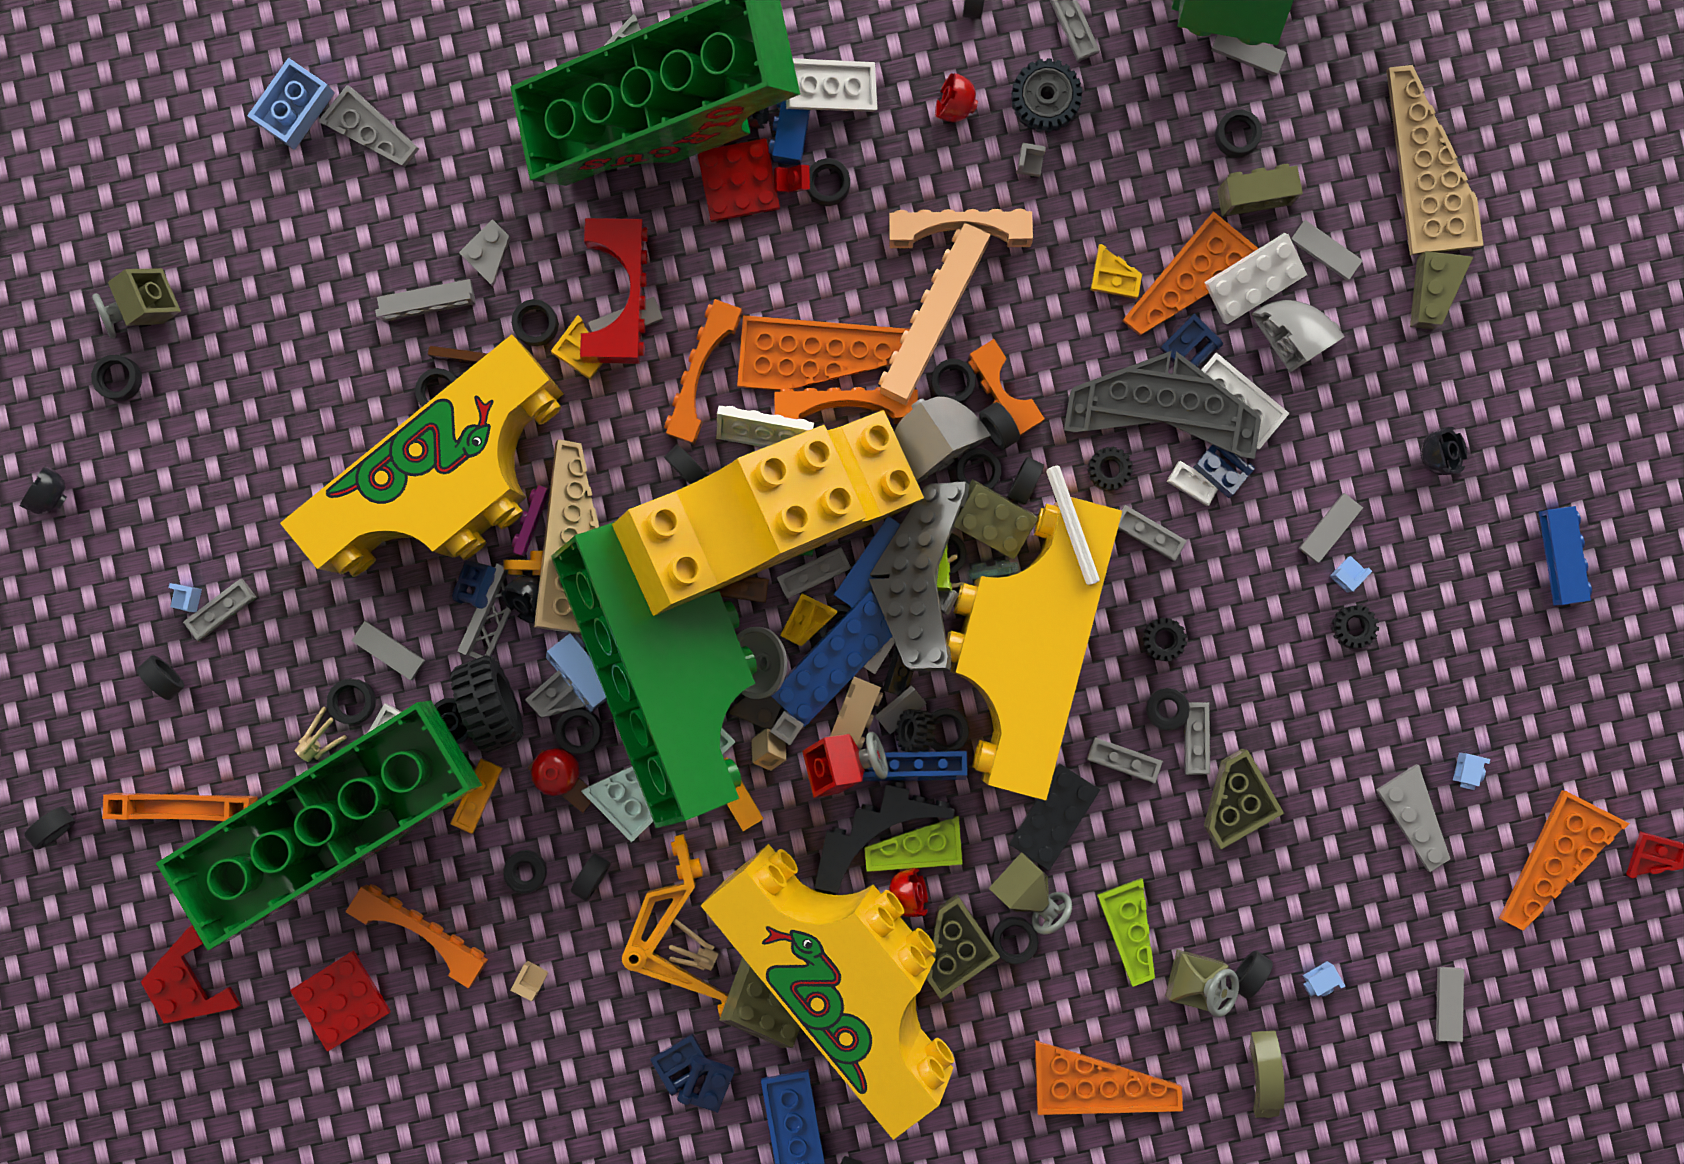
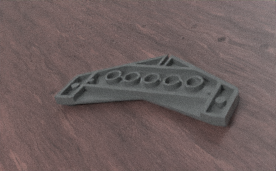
M1171 351L1078 385L1070 392L1064 431L1076 433L1162 421L1235 455L1255 459L1261 424L1259 414L1177 351L1175 353L1172 374L1168 373Z
M966 481L927 485L922 490L924 498L912 506L870 573V576L873 578L889 577V579H870L869 581L903 663L912 671H950L952 658L950 647L946 642L937 589L939 564L960 508H964L968 498L969 484Z

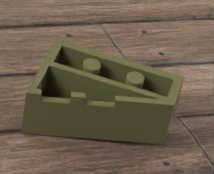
M1425 251L1417 257L1410 327L1434 330L1443 324L1473 257Z

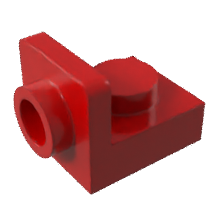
M798 165L790 168L776 167L774 169L775 191L796 193L810 189L809 165Z

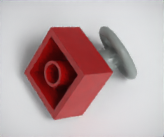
M869 732L866 736L867 748L863 750L858 749L850 734L824 737L804 749L802 753L813 797L835 795L862 782L864 769L873 767L880 779H885L888 775V765L878 736L874 732Z

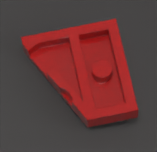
M1640 831L1626 875L1630 878H1636L1637 875L1658 874L1665 870L1683 869L1684 843Z

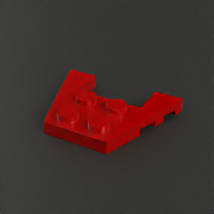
M193 925L187 928L141 981L164 1024L231 1010L241 1005L231 986L211 998H208L184 956L204 944Z

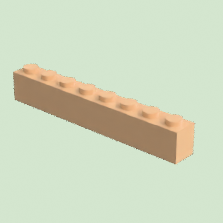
M964 223L961 230H956L952 238V242H954L952 249L945 251L941 261L944 264L941 270L936 269L931 279V282L934 283L931 290H925L921 299L923 305L920 311L915 310L910 320V323L913 324L910 331H904L900 339L902 346L899 352L894 351L889 364L892 366L888 372L884 371L878 384L881 385L880 394L905 406L907 405L989 244L991 234L967 223Z

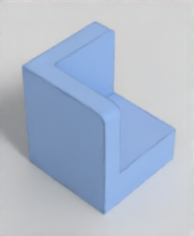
M1350 556L1341 563L1330 577L1344 591L1353 592L1372 570L1370 568L1364 569Z
M169 583L168 588L174 589L170 607L187 612H197L202 589Z

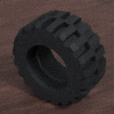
M485 655L456 666L450 676L452 681L451 688L462 722L475 746L482 752L490 753L519 742L524 735L522 716L509 680L505 676L499 662L493 656Z

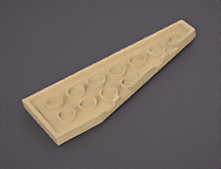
M1413 65L1388 68L1387 79L1410 255L1423 254L1425 251L1445 252L1482 247L1483 239L1477 197L1467 183L1468 179L1465 172H1462L1456 160L1457 156L1442 125H1439L1434 115L1436 112L1424 94L1425 90Z
M559 439L555 443L534 628L575 634L581 633L551 555L573 536L599 527L596 510L592 503V491L588 484L587 468L581 443Z

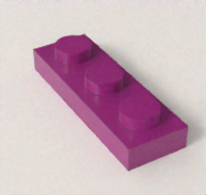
M538 485L536 490L533 489L528 500L531 503L528 512L524 511L520 520V525H523L520 534H515L512 541L513 553L526 556L548 498L549 489Z

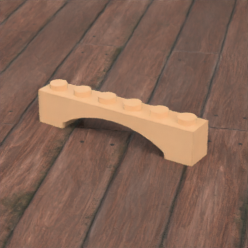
M947 209L941 212L920 210L908 213L906 210H897L894 213H889V248H913V243L926 236L943 231L961 230L964 223L1007 242V247H1031L1033 240L1032 211L1015 209L1011 212H1003L1000 209H992L988 212H979L976 209H969L965 212H955L954 210Z

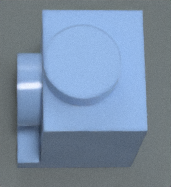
M1459 753L1453 781L1461 782L1460 787L1475 790V787L1480 786V782L1485 778L1486 770L1484 764H1489L1490 759L1467 753Z
M1328 961L1302 975L1306 981L1303 984L1304 988L1311 997L1313 995L1326 996L1334 991L1333 987L1335 986L1341 989L1345 987L1334 965Z

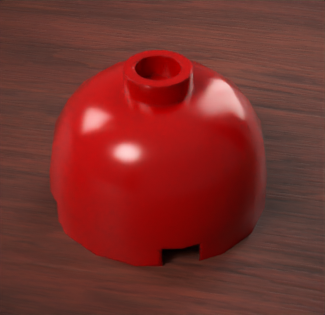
M951 73L941 88L940 92L943 95L941 102L937 99L935 117L954 123L962 121L969 113L973 114L977 108L978 100L975 99L976 90L972 82L962 75Z
M560 748L547 749L538 754L532 763L530 771L535 787L543 794L550 796L564 795L572 790L580 775L579 763L574 755Z
M918 868L901 871L890 882L889 891L902 904L904 914L901 916L921 917L927 914L928 909H923L924 903L928 902L927 888L923 875H917V872L920 871Z

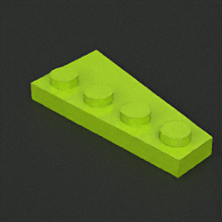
M959 816L865 846L866 871L962 865Z

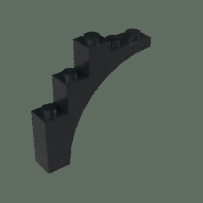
M891 781V784L886 783L880 811H876V806L862 803L861 807L856 806L851 834H847V829L833 826L832 830L827 829L814 888L838 893L843 876L852 859L868 841L885 829L897 823L915 818L939 817L953 819L955 809L950 807V803L946 801L936 800V804L926 802L927 798L923 796L913 795L912 799L908 798L910 789L905 788L906 783Z

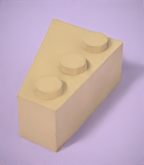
M853 677L830 737L850 734L858 749L861 750L865 741V737H862L865 728H870L874 718L871 711L874 705L878 707L883 695L880 692L881 687Z

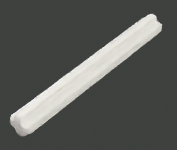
M1059 466L1050 467L1046 472L1087 585L1097 583L1100 579Z

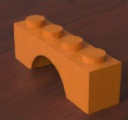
M995 339L969 354L968 358L970 361L967 363L973 369L974 374L978 373L983 380L980 382L986 394L991 393L995 399L993 403H1000L1010 413L1018 427L1020 436L1045 420L1032 399H1015L1009 396L1002 388L1000 370L1007 358Z

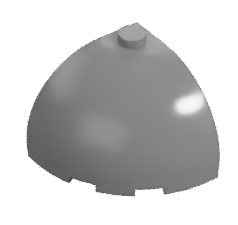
M1282 300L1272 302L1251 314L1289 372L1297 369L1345 337L1336 322H1333L1317 308L1300 301Z
M934 397L926 401L922 398L916 401L911 406L912 410L901 419L894 432L917 483L927 479L929 475L937 470L941 471L955 462L954 458L956 459L967 451L974 449L991 436L983 423L971 410L960 402L948 397Z

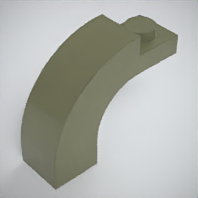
M1276 1031L1251 1032L1249 1049L1254 1065L1256 1082L1254 1115L1255 1118L1277 1117L1280 1115V1109H1284L1285 1087L1282 1057Z

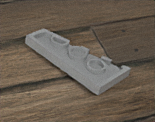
M349 85L342 90L318 120V122L404 167L420 149Z
M1419 765L1412 766L1376 789L1427 871L1431 872L1450 860Z

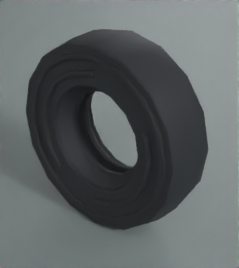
M1163 688L1151 695L1147 701L1146 712L1148 719L1154 726L1161 730L1170 731L1178 729L1185 724L1189 717L1190 707L1183 693L1177 689ZM1164 700L1175 702L1177 705L1176 715L1169 719L1162 717L1159 713L1161 702Z
M530 850L518 851L512 854L504 865V880L507 886L515 892L521 894L531 893L539 889L544 883L547 875L546 864L543 858L536 852ZM526 862L532 865L534 875L531 880L523 881L517 877L516 869L519 864Z

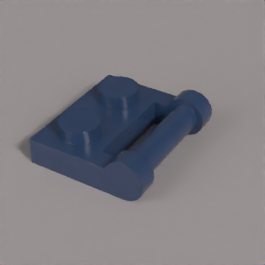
M1194 313L1160 349L1164 353L1171 351L1170 359L1174 362L1176 351L1185 357L1205 337L1209 343L1190 361L1198 367L1215 349L1219 350L1223 346V342Z
M1213 444L1193 466L1195 470L1228 498L1234 495L1256 468L1251 463L1247 464L1238 455ZM1218 450L1237 468H1239L1241 470V473L1239 474L1238 472H1236L1215 452Z
M465 560L452 594L453 600L457 603H470L475 608H485L488 604L486 595L489 587L494 582L496 568ZM468 586L476 588L474 595L467 593Z
M693 1033L650 1059L671 1096L677 1094L678 1090L685 1086L690 1072L675 1081L670 1076L690 1065L694 1056L707 1058ZM701 1071L699 1077H701L704 1074H707V1071Z
M694 1056L691 1062V1071L684 1089L679 1092L677 1100L684 1105L693 1104L718 1113L735 1068L707 1058ZM706 1070L707 1074L699 1093H693L700 1072Z

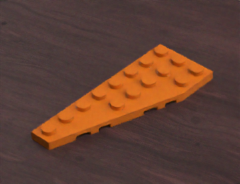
M743 315L737 387L777 391L785 388L796 389L890 366L889 361L894 351L899 352L902 346L900 339L904 331H910V329Z

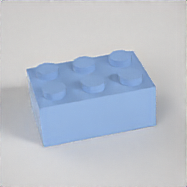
M288 58L247 116L262 129L295 150L335 92L328 84Z
M569 633L547 651L546 658L556 671L559 670L562 674L561 677L563 676L567 681L570 679L574 693L584 705L583 699L585 698L589 705H586L587 709L593 712L607 701L590 656L584 651L585 644L577 635L573 637Z

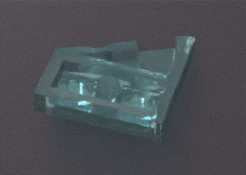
M1009 560L996 561L995 566L986 567V563L974 564L972 569L967 570L968 580H975L980 576L995 577L1015 574L1019 572L1018 562L1010 563Z

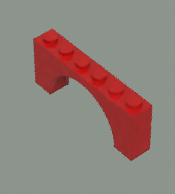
M585 218L584 242L587 249L605 252L616 258L623 265L630 278V294L624 310L610 325L594 332L581 333L580 358L583 363L640 364V356L645 354V344L641 342V333H645V319H641L642 310H646V296H642V287L647 286V274L643 273V264H647L648 261L647 250H644V242H648V227H644L642 219Z

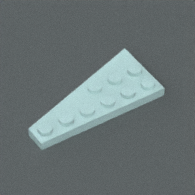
M721 728L720 750L724 754L735 743V740ZM632 766L581 790L631 842L653 822Z

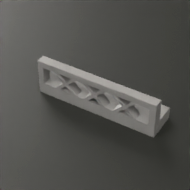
M467 279L377 297L379 309L375 311L376 317L385 322L476 304L472 281Z
M500 564L495 566V579L486 595L488 604L483 609H476L458 649V652L470 655L476 659L483 655L474 652L473 649L476 643L483 639L486 640L488 645L485 655H492L511 613L508 607L503 611L497 612L494 605L496 598L502 596V593L499 594L501 587L504 590V580L508 574V570H503L504 566ZM513 575V576H515V577H521V576H525V575ZM492 609L494 614L489 616L490 611ZM495 617L498 624L497 630L487 634L484 626L486 620Z

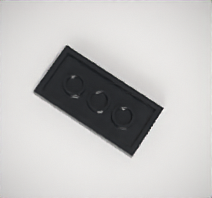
M1059 763L1053 773L1047 800L1036 799L1008 844L1050 870L1101 789Z

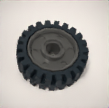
M1047 58L1046 61L1038 59L1037 62H1031L1027 67H1024L1015 79L1011 94L1012 108L1015 110L1016 117L1020 118V122L1023 125L1024 123L1027 124V128L1031 130L1035 128L1037 132L1045 130L1046 133L1052 130L1058 131L1061 127L1067 126L1079 110L1082 100L1080 79L1076 77L1077 74L1074 70H1070L1069 65H1062L1060 60L1054 62L1052 58ZM1049 92L1052 95V99H1044L1041 93Z

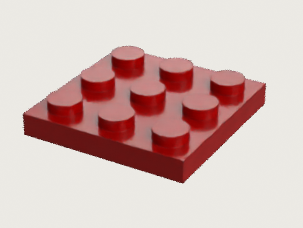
M766 138L713 148L698 154L711 222L780 209Z
M354 950L290 990L327 1052L391 1012Z

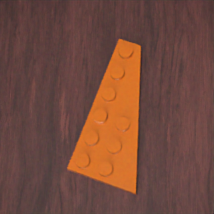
M1213 211L1122 322L1141 336L1208 295L1209 292L1204 282L1259 248Z
M1561 790L1499 919L1524 931L1544 911L1543 908L1553 898L1556 899L1561 890L1568 883H1571L1597 857V854L1606 845H1609L1614 840V837L1630 823L1567 791Z
M1035 1040L1038 1115L1183 1111L1182 1086L1180 1084Z

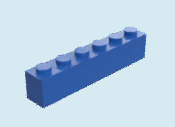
M967 751L885 753L888 765L887 777L880 779L873 767L864 769L862 782L966 780L968 775Z

